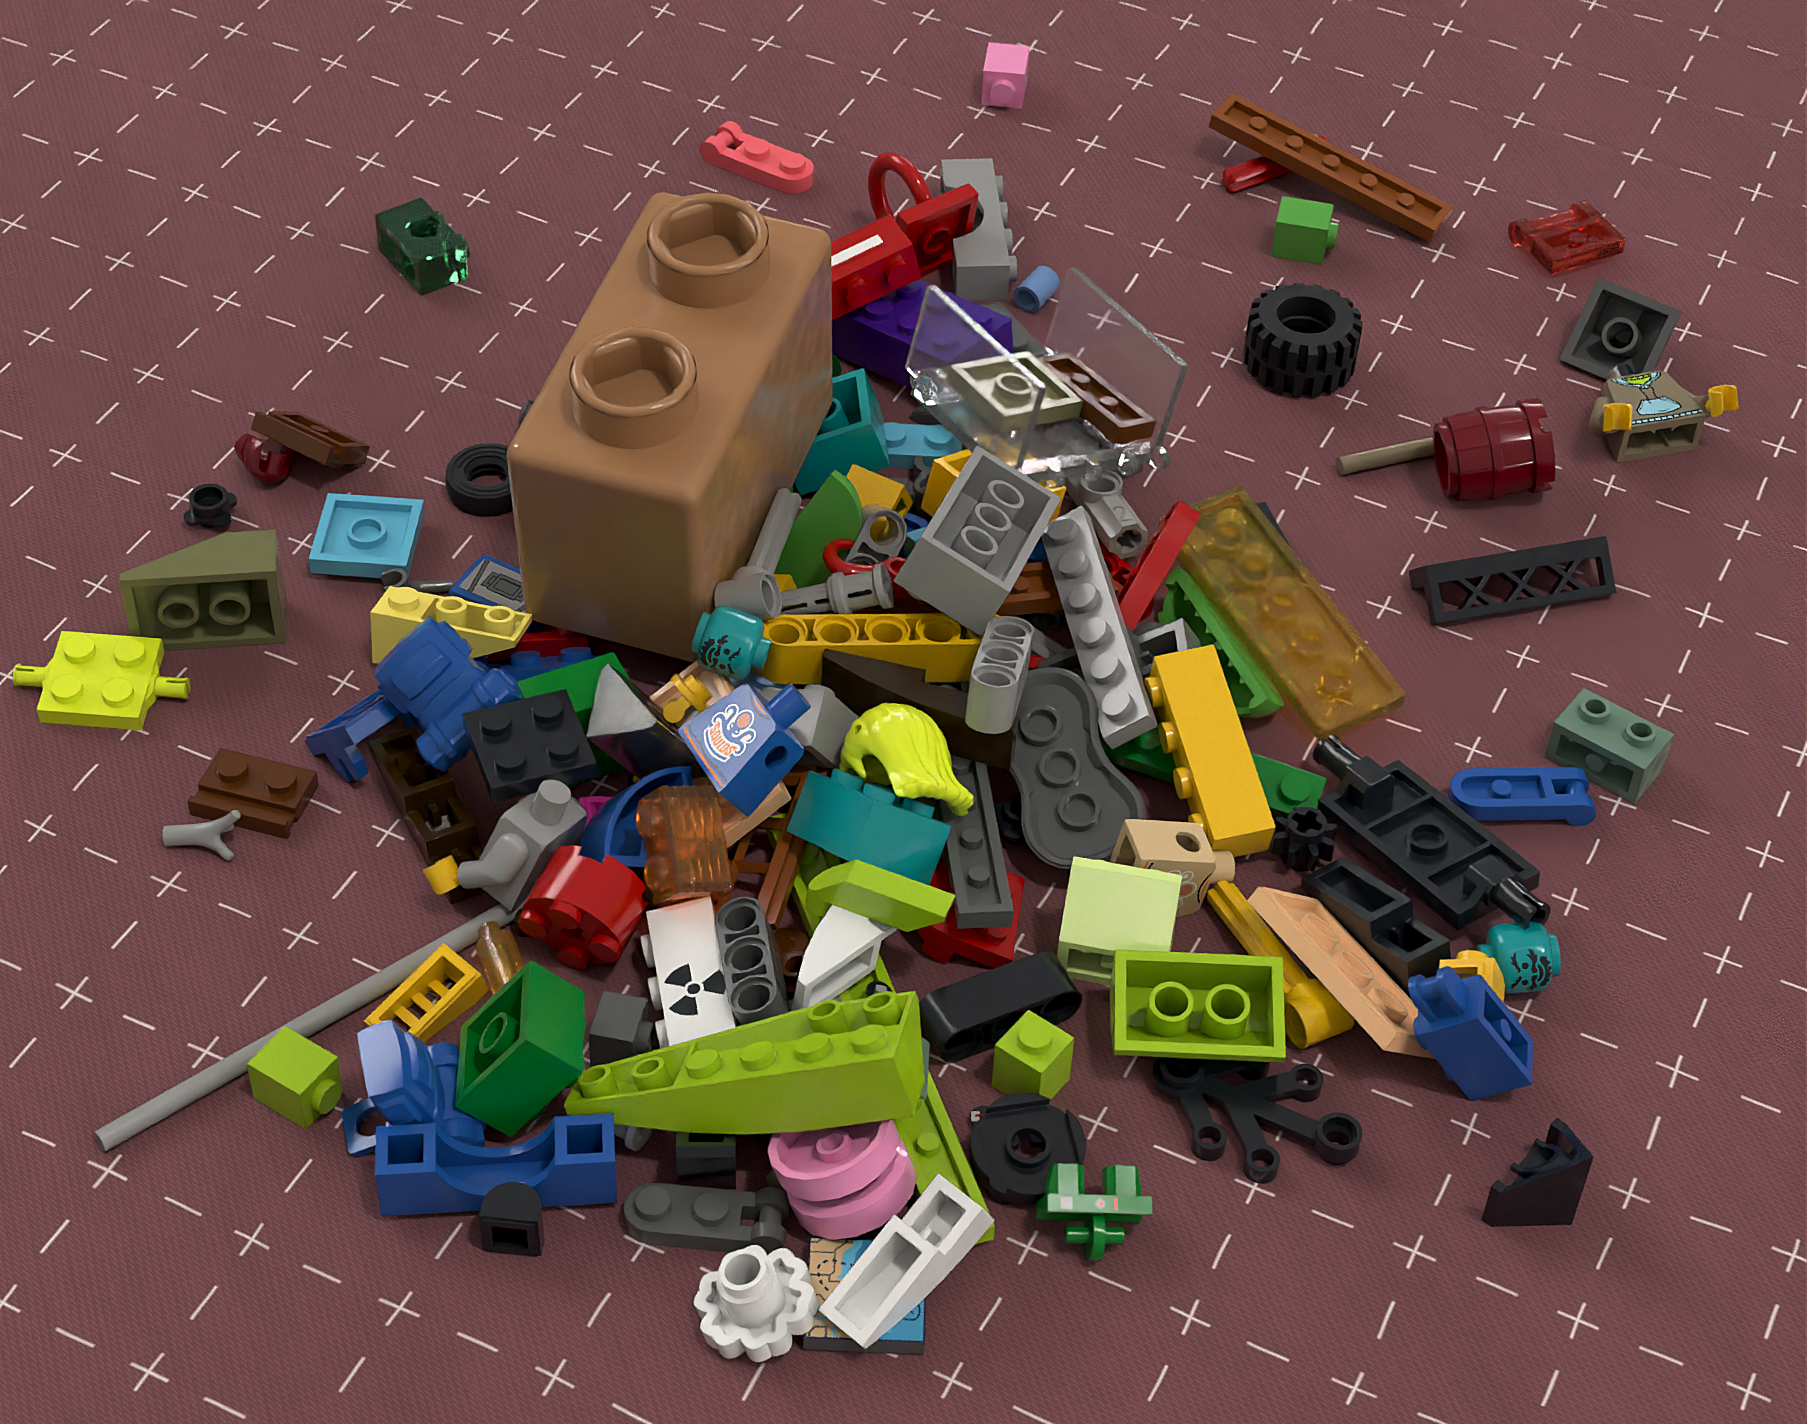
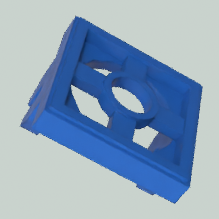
M378 689L306 736L307 739L304 741L313 756L325 753L334 769L349 783L354 779L357 781L369 773L365 760L355 745L356 743L399 715L408 727L417 725L422 733L426 730L419 724L418 719L412 713L407 712L403 714Z

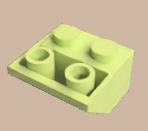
M1074 856L1057 958L1071 979L1110 986L1115 949L1171 952L1183 875Z

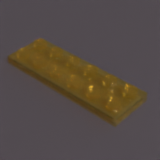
M1241 485L1190 505V507L1200 512V516L1178 553V559L1318 741L1323 738L1328 740L1330 735L1337 736L1403 706L1407 695ZM1165 516L1159 518L1158 527Z

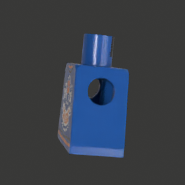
M791 683L770 701L766 700L750 684H744L682 725L677 731L719 794L748 817L803 756L804 748L789 727L807 712L811 705Z

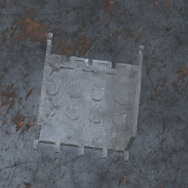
M1076 267L1068 268L1044 346L1047 351L1032 353L1035 358L1071 352L1156 420L1153 435L1150 438L1131 441L1123 445L1115 444L1105 439L1099 430L1080 417L1060 420L1050 424L1036 425L1047 386L936 285L927 286L905 369L910 373V384L913 387L911 395L941 422L947 431L951 432L970 450L971 454L978 445L1035 482H1044L1051 489L1062 487L1067 477L1081 475L1087 482H1093L1101 479L1102 471L1118 469L1123 475L1127 476L1136 474L1141 464L1150 463L1157 470L1166 469L1170 466L1171 456L1162 447L1189 365Z

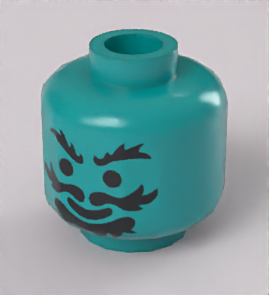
M720 605L713 610L712 614L706 612L702 614L693 638L691 651L698 653L697 661L703 669L741 681L749 675L752 667L760 670L763 669L772 640L763 638L765 626L762 619L746 612Z
M1532 921L1529 922L1530 927L1526 930L1522 929L1516 922L1497 924L1489 929L1486 944L1477 945L1476 951L1485 953L1489 958H1495L1503 974L1505 983L1504 994L1538 992L1547 989L1552 977L1559 976L1561 957L1555 933H1547L1543 925Z

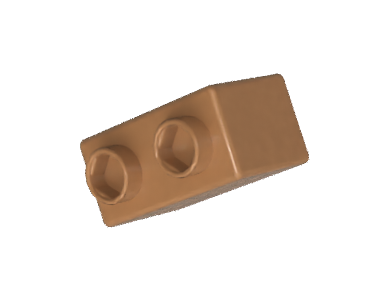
M657 192L648 199L507 449L506 458L525 611L528 614H532V620L689 662L697 660L698 653L691 651L693 638L702 614L704 612L712 614L716 608L714 593L717 584L731 580L733 574L739 568L747 566L777 490L787 488L790 491L832 404L831 239L826 231L821 228L762 215L748 202L728 194L704 192L679 196L666 192Z

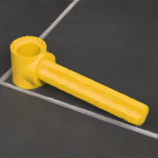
M1227 880L1216 882L1215 886L1207 892V901L1247 953L1253 956L1283 957L1285 1032L1291 1042L1297 1048L1303 1049L1352 1029L1354 1026L1353 1016L1319 979H1308L1235 884L1228 883Z

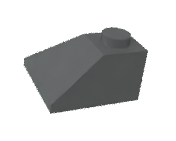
M1598 277L1559 360L1605 380L1608 372L1620 364L1629 365L1635 374L1652 372L1655 370L1682 311Z

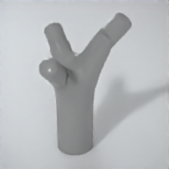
M233 810L226 816L209 822L166 825L163 827V843L165 847L204 846L216 851L226 861H231L234 853L222 842L220 835L233 830L234 823L240 819L241 814L238 810Z

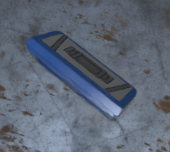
M483 555L477 559L449 589L448 596H455L468 602L493 607L505 606L513 611L526 613L520 569L489 555ZM532 620L525 632H530L547 624Z

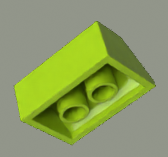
M1115 949L1110 978V1034L1114 1055L1284 1063L1286 1048L1283 957Z

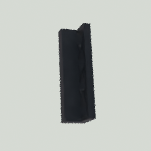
M1607 536L1426 565L1409 570L1412 589H1425L1431 624L1617 593ZM1595 559L1600 586L1586 588L1571 575L1581 561ZM1568 564L1564 570L1557 565ZM1545 568L1558 578L1548 595L1542 596L1526 584L1535 569ZM1523 571L1519 578L1513 574L1514 572ZM1500 575L1513 585V588L1501 603H1496L1481 592L1490 576ZM1478 579L1474 586L1467 580ZM1455 583L1468 593L1458 610L1443 612L1439 585ZM1565 584L1573 589V591L1561 592ZM1520 592L1529 597L1515 600ZM1475 599L1483 604V606L1471 607Z

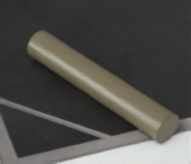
M1433 437L1337 457L1335 460L1336 470L1339 475H1345L1433 456Z

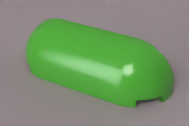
M835 469L794 521L774 574H791L797 589L822 584L831 572L826 568L822 556L824 547L830 541L851 539L855 542L859 535L863 519L861 499L851 481ZM849 549L840 550L837 552V555L842 559Z
M1178 566L1169 575L1164 584L1169 589L1164 600L1163 612H1158L1160 624L1164 626L1183 618L1199 638L1201 647L1214 644L1238 717L1260 718L1278 711L1284 706V701L1279 691L1230 619L1209 593L1192 576Z

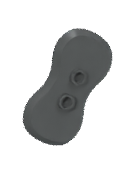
M1046 667L1029 670L1015 717H1018L1015 757L1010 768V772L1014 776L1021 794L1022 829L1025 840L1040 859L1058 868L1071 869L1074 856L1093 860H1110L1124 820L1146 819L1143 798L1134 784L1110 762L1102 748L1098 732L1097 702L1089 685L1081 677L1062 668Z

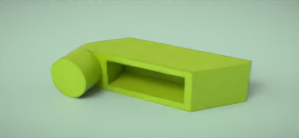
M856 859L829 868L818 874L809 883L806 907L811 913L824 917L830 907L834 905L905 932H910L944 921L955 899V895Z

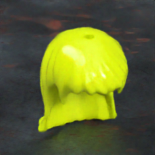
M882 703L865 711L861 717L853 721L845 737L839 768L844 772L864 779L861 788H864L866 783L872 784L873 782L885 786L892 785L894 793L898 798L907 797L915 799L924 796L942 799L948 804L955 815L963 817L968 814V809L973 805L974 796L954 776L946 739L930 716L909 705Z

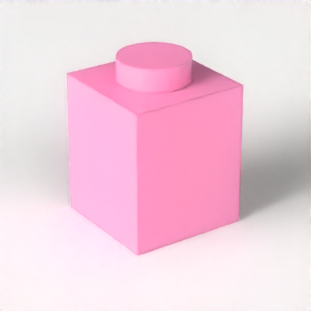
M989 42L983 69L981 105L1022 109L1027 84L1030 46Z

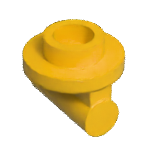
M676 673L670 678L682 695L671 699L665 705L663 715L668 722L677 723L682 720L687 712V708L691 705L700 713L710 707L707 702L713 695L693 674L684 679Z

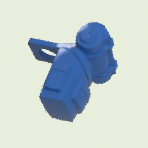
M429 616L395 645L377 665L374 673L379 681L378 689L403 714L407 712L412 713L418 719L419 724L426 730L416 740L423 759L434 768L446 772L457 761H462L471 749L464 730L462 713L521 700L524 697L515 678L504 670L493 668L487 673L470 656L473 649L465 638H462L446 621L438 623Z
M391 1019L373 1024L357 1033L361 1064L369 1098L348 1106L342 1111L348 1152L354 1158L376 1150V1134L367 1137L359 1133V1126L362 1120L370 1113L379 1111L387 1120L385 1126L436 1123L444 1133L459 1142L478 1147L485 1146L483 1131L486 1130V1123L455 1107L459 1048L455 1044L441 1042L426 1047L422 1040L411 1032H404Z

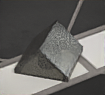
M607 663L600 671L586 738L640 780L656 771L676 766H691L692 779L708 777L677 730L680 728L678 724L668 722L664 718L663 708Z

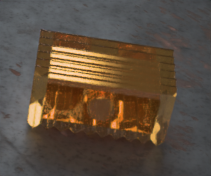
M666 785L639 799L636 825L639 833L643 836L642 838L646 841L644 849L647 851V861L644 867V878L647 886L654 894L652 901L655 905L680 904L708 896L711 897L713 903L734 892L719 796L714 785H693L689 787L687 785L680 787L677 785L671 787Z

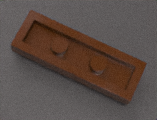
M1071 352L1036 358L1083 400L1079 417L1088 421L1099 430L1105 439L1112 443L1123 445L1131 441L1152 437L1156 420Z

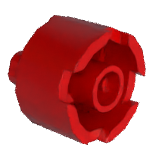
M560 846L551 853L525 900L522 913L518 918L519 928L526 934L539 938L558 951L556 954L558 960L567 967L580 971L585 970L588 963L596 965L612 964L621 958L648 906V902L643 901L641 897L646 889L645 884L630 868L609 855H606L603 862L600 863L591 858L579 856L582 846Z

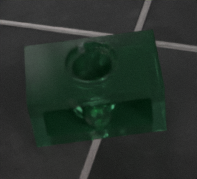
M422 197L375 214L378 250L421 296L468 278L467 259L470 257V250L465 238L460 233L456 234L446 223L441 212L434 211Z

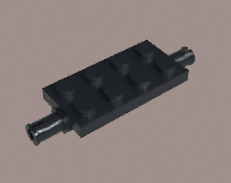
M1330 735L1328 740L1323 738L1317 743L1313 751V759L1340 779V784L1334 792L1318 799V810L1325 816L1327 823L1336 824L1337 832L1453 928L1459 930L1496 909L1503 911L1524 930L1530 927V921L1541 925L1546 923L1551 912L1550 906L1530 892L1539 886L1540 871L1399 759L1382 767L1369 756L1362 758L1345 745L1336 735Z

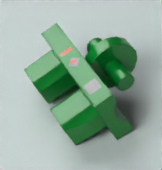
M1054 1164L1048 1169L1045 1196L1036 1202V1221L1084 1222L1083 1226H1065L1064 1242L1083 1244L1084 1255L1087 1261H1101L1105 1244H1124V1228L1105 1227V1222L1140 1223L1142 1216L1152 1215V1196H1142L1137 1166H1106L1102 1169V1195H1084V1166L1079 1164Z

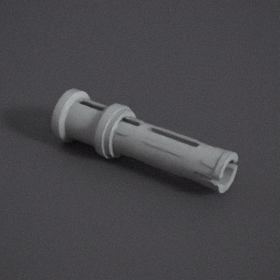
M884 563L875 564L871 571L847 576L843 572H837L828 577L827 583L782 591L783 608L780 615L827 614L832 612L834 614H852L854 610L881 605L883 609L893 608L894 593L889 571Z

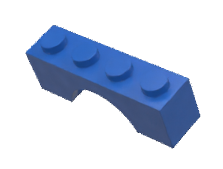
M610 1113L555 1116L549 1126L535 1138L521 1144L498 1148L478 1147L459 1142L444 1133L436 1123L376 1126L375 1180L381 1216L480 1211L486 1194L497 1185L507 1182H520L532 1187L538 1193L542 1207L617 1203L614 1115Z

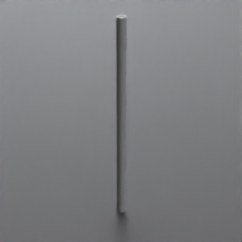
M524 902L512 911L501 903L99 1128L93 1132L97 1144L102 1151L106 1152L248 1071L247 1063L284 1026L307 1038L401 985L443 943L455 953H458L514 921L517 910L523 908Z

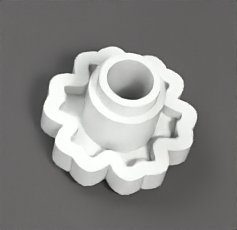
M751 1245L725 1255L719 1271L707 1273L702 1277L699 1286L700 1290L694 1299L695 1308L702 1320L700 1328L708 1345L718 1349L719 1353L727 1359L740 1356L746 1351L748 1357L755 1362H762L772 1356L787 1353L792 1346V1335H800L810 1331L814 1322L813 1316L819 1307V1301L811 1286L812 1278L806 1263L794 1257L793 1253L786 1248H779L767 1255L765 1250L758 1245Z

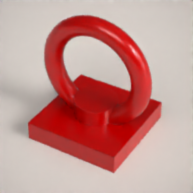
M887 152L874 159L868 173V193L876 219L891 215L913 244L921 277L951 265L953 239L972 232L979 193L967 183L932 198L924 178L907 158L897 153ZM888 170L896 172L905 181L916 203L915 206L897 213L896 218L892 213L885 191V177Z

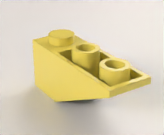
M389 586L370 612L372 661L379 664L404 636L429 616L438 623L446 621L462 638H465L473 649L470 653L472 658L514 648L531 624L532 614L513 611L505 606L493 607L468 602L455 596L443 597L418 592L410 587Z

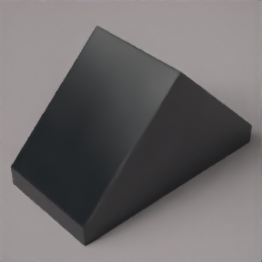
M677 1131L676 1165L678 1185L736 1189V1134Z

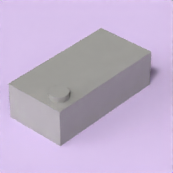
M977 445L893 581L905 588L912 597L926 601L981 636L988 622L993 619L1013 588L1058 506L1061 497Z

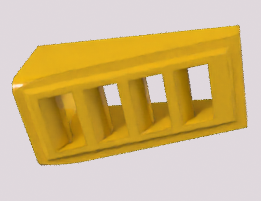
M443 943L364 1022L369 1027L373 1024L399 1017L410 1027L407 1032H411L425 1043L475 1005L489 989L482 974ZM448 978L456 983L450 990L442 984ZM430 991H433L441 998L435 1005L425 997ZM414 1003L426 1013L420 1019L407 1010Z

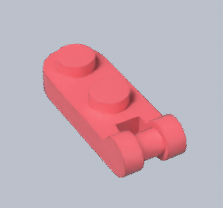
M727 121L716 130V136H709L702 142L699 148L702 157L710 164L784 193H802L810 189L814 184V165L811 160L799 153L791 152L766 140L743 133L740 126L732 121Z

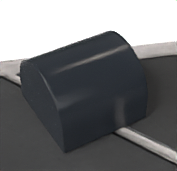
M507 1182L492 1188L484 1197L479 1214L483 1250L541 1256L544 1246V1228L541 1199L538 1193L529 1185L520 1182Z

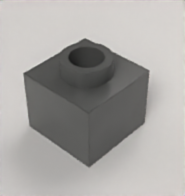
M603 991L588 1033L591 1067L605 1065L652 1051L656 1035V1025L653 1022H648L647 998Z

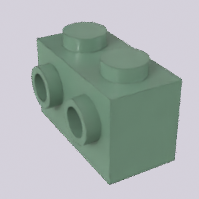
M1583 688L1554 721L1545 757L1563 767L1583 769L1589 781L1635 804L1664 770L1674 734Z

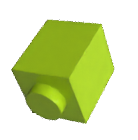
M1027 1010L995 1044L991 1086L1006 1096L1016 1093H1034L1051 1100L1070 1079L1074 1037Z
M286 1026L247 1063L253 1098L304 1129H307L321 1114L331 1111L343 1093L338 1057Z

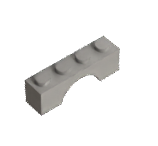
M992 158L942 159L939 195L967 183L979 193L972 232L953 239L951 277L954 294L968 301L1008 300L1009 282L1017 281V260L1015 255L1009 256L1012 254V230L1007 228V202H1002L1003 178L1002 176H995Z

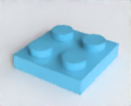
M328 493L308 558L310 573L381 578L384 571L391 568H401L406 571L409 577L425 516L424 500Z

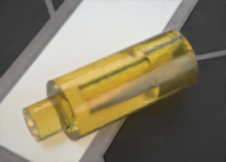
M489 921L479 928L478 932L481 938L476 944V952L494 995L525 966L513 934L507 930H501L499 923Z

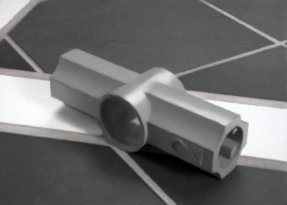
M1081 443L1065 446L1063 452L1053 459L1054 474L1067 487L1066 491L1077 505V508L1082 505L1089 514L1095 533L1107 550L1115 553L1121 559L1134 557L1136 552L1147 544L1148 530L1123 497L1122 478L1113 471L1103 469L1092 452L1085 450Z

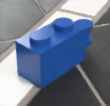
M1446 966L1439 968L1436 976L1425 978L1419 974L1409 978V994L1413 1004L1418 1009V1017L1414 1019L1413 1028L1419 1045L1423 1049L1429 1050L1442 1066L1446 1077L1451 1082H1455L1471 1101L1532 1085L1534 1040L1481 974L1460 979L1451 967Z

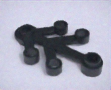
M1159 1057L1153 1066L1152 1081L1155 1088L1165 1097L1178 1100L1193 1130L1191 1141L1193 1154L1204 1161H1215L1221 1158L1225 1152L1227 1133L1221 1125L1213 1122L1204 1100L1205 1098L1224 1107L1246 1154L1243 1166L1244 1174L1254 1183L1266 1184L1273 1181L1277 1176L1280 1163L1278 1152L1267 1144L1257 1121L1313 1144L1321 1159L1331 1165H1343L1354 1159L1359 1152L1362 1128L1359 1122L1352 1116L1334 1112L1316 1121L1270 1101L1286 1096H1291L1293 1099L1304 1103L1315 1101L1321 1093L1323 1074L1317 1067L1311 1064H1299L1293 1067L1290 1072L1269 1077L1266 1076L1269 1073L1271 1062L1251 1064L1247 1061ZM1239 1073L1241 1077L1251 1081L1231 1085L1217 1078ZM1306 1080L1311 1082L1313 1085L1304 1086L1298 1083L1297 1081ZM1211 1138L1217 1143L1209 1145L1202 1142L1201 1139ZM1261 1160L1267 1162L1270 1166L1259 1167L1253 1162Z

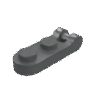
M648 1183L635 1188L627 1196L624 1203L625 1228L631 1237L644 1244L729 1253L751 1245H758L765 1250L767 1255L785 1246L786 1231L781 1225L782 1220H785L789 1215L790 1202L787 1192L781 1188L766 1187L758 1192ZM742 1219L758 1220V1223H755L753 1226L742 1225Z

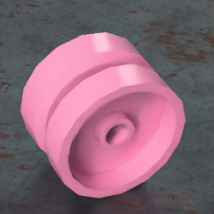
M893 1119L804 1132L772 1133L767 1150L771 1166L781 1186L787 1191L790 1205L799 1224L814 1236L834 1240L857 1237L881 1227L894 1214L897 1215L913 1195L917 1174L906 1146L899 1137Z

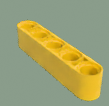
M945 613L779 615L764 622L763 638L772 640L764 667L762 670L759 669V671L766 680L773 683L821 684L822 655L825 649L925 669V683L970 681L971 670L984 632L980 636Z

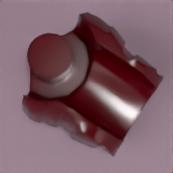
M244 434L234 445L236 455L250 474L259 481L269 485L285 479L295 462V450L270 438L263 443L259 438L251 434Z

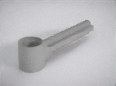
M787 488L777 490L747 566L739 568L733 574L731 580L717 584L714 593L716 607L725 605L757 616L762 620L776 618L780 615L782 597L779 585L773 574L802 503L798 493H790Z

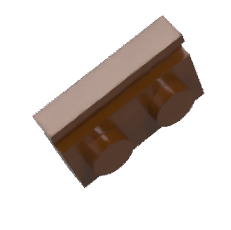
M269 411L268 415L256 412L251 430L308 456L322 465L335 469H344L345 464H364L370 449V445L297 411Z
M220 748L199 781V790L196 795H191L188 799L189 812L192 816L213 821L226 816L233 810H238L241 817L234 823V826L288 839L291 834L290 827L293 822H298L319 786L317 771Z

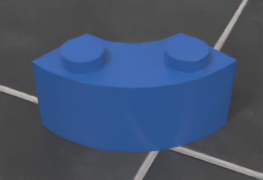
M676 766L656 771L606 801L595 812L583 831L578 845L582 846L579 856L588 857L602 863L606 855H609L630 868L637 876L654 867L655 847L661 836L666 835L670 829L673 828L675 830L696 818L691 766Z

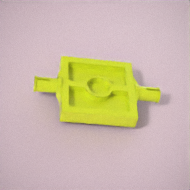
M61 631L54 656L45 667L16 664L13 671L14 686L43 687L36 709L40 723L142 731L147 711L158 696L188 699V694H190L189 678L160 676L159 670L165 653L161 638Z

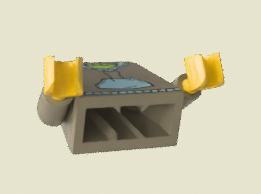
M1620 364L1608 372L1602 395L1593 403L1588 428L1595 436L1605 435L1616 463L1696 450L1705 418L1720 416L1723 414V411H1736L1739 409L1737 389L1735 385H1720L1708 389L1707 395L1697 396L1682 388L1667 372L1659 370L1635 374L1629 365Z

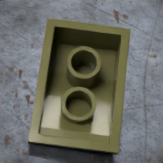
M276 529L225 532L120 573L119 581L130 635L135 637L161 638L165 651L287 643V598Z

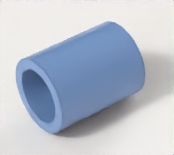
M1038 266L1014 290L1013 298L1016 305L1027 313L1037 312L1060 288V279L1051 268Z

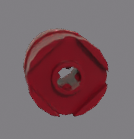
M1535 397L1517 400L1515 405L1490 408L1480 406L1472 411L1444 417L1442 422L1435 423L1433 427V452L1437 476L1444 496L1447 498L1454 497L1456 501L1483 498L1495 500L1500 499L1502 495L1525 490L1531 493L1550 491L1552 487L1548 482H1554L1556 476L1555 452L1552 432H1545L1539 422V418L1548 417L1541 400Z

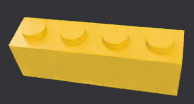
M1214 644L1154 656L1150 676L1144 679V684L1152 708H1157L1162 722L1158 726L1162 749L1166 754L1172 753L1176 765L1173 771V779L1177 795L1181 800L1187 798L1191 811L1188 822L1197 823L1203 828L1212 851L1229 850L1233 857L1268 850L1276 826Z

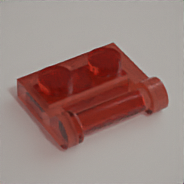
M1587 201L1570 205L1568 210L1528 221L1526 218L1515 220L1508 226L1509 238L1513 245H1523L1550 274L1621 254L1626 242V238Z

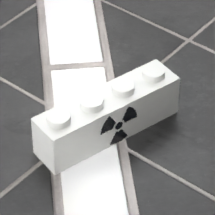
M708 896L647 911L646 915L650 934L641 936V944L648 968L656 966L657 976L648 978V985L655 1011L663 1009L665 1019L655 1022L660 1048L738 1027L739 1025L727 998L715 926L716 913L711 897Z

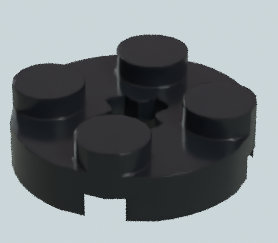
M1016 1093L994 1101L987 1107L986 1114L979 1119L978 1123L976 1121L971 1133L970 1163L975 1176L986 1187L988 1196L994 1202L1002 1205L1012 1203L1027 1206L1036 1205V1202L1045 1196L1048 1169L1052 1165L1058 1163L1084 1165L1086 1155L1085 1134L1076 1116L1067 1108L1066 1113H1063L1059 1108L1049 1105L1050 1098L1034 1093ZM1029 1140L1033 1148L1041 1147L1043 1152L1037 1153L1035 1158H1024L1015 1151L1018 1150L1019 1141Z

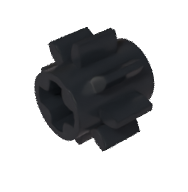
M1293 807L1287 819L1283 817L1275 818L1276 828L1273 834L1271 853L1275 855L1281 854V859L1286 868L1296 871L1310 870L1314 872L1320 859L1328 862L1333 860L1337 826L1336 824H1327V820L1320 810L1311 807Z

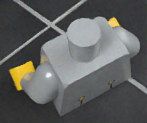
M557 780L543 781L536 793L524 796L501 816L479 860L462 862L458 868L453 856L449 855L437 861L434 865L425 868L423 872L433 891L438 895L444 894L459 885L466 889L481 887L512 911L527 899L553 851L560 846L579 845L588 815L576 798L571 796L569 788L564 783Z

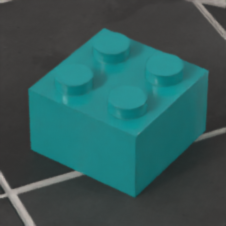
M864 368L832 378V404L794 481L800 496L820 489L835 469L842 475L847 476L852 464L874 473L890 467L882 409Z
M834 768L831 777L809 771L786 831L849 862L857 859L923 884H930L952 827L932 817L935 807L907 797L904 798L903 803H900L901 798H898L893 788L877 782L872 784L866 783L863 789L861 787L864 779Z

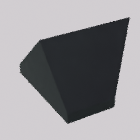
M1556 1118L1550 1124L1545 1143L1537 1138L1520 1164L1514 1162L1511 1165L1510 1169L1518 1175L1517 1179L1509 1186L1499 1180L1491 1186L1482 1221L1490 1227L1572 1225L1594 1156L1570 1127L1559 1118Z

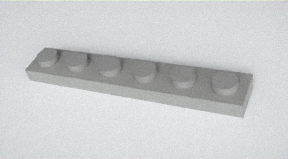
M1081 505L1048 523L1041 537L1085 681L1093 691L1097 702V721L1102 737L1110 748L1114 749L1157 727L1158 724L1091 517Z

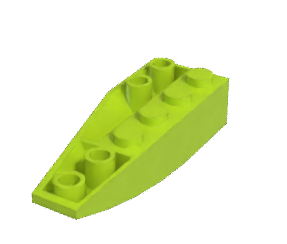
M884 991L875 993L868 998L844 1002L825 1000L811 1007H805L605 1065H596L584 1070L582 1075L578 1077V1081L573 1085L564 1103L567 1115L572 1116L613 1113L614 1123L626 1126L687 1133L745 1135L804 1132L912 1117L915 1115L925 1082L919 1000L916 991L897 994Z

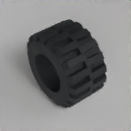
M1294 283L1291 286L1282 284L1275 286V290L1267 289L1262 292L1261 297L1255 298L1251 309H1249L1243 361L1244 364L1248 365L1247 371L1249 374L1258 377L1257 382L1264 387L1271 386L1275 392L1281 394L1287 392L1296 397H1302V395L1316 397L1321 396V392L1330 394L1337 391L1338 386H1345L1355 371L1363 321L1360 320L1361 314L1359 310L1353 308V302L1348 298H1341L1340 293L1333 289L1326 290L1322 288L1323 286L1313 284V286L1304 285V283Z

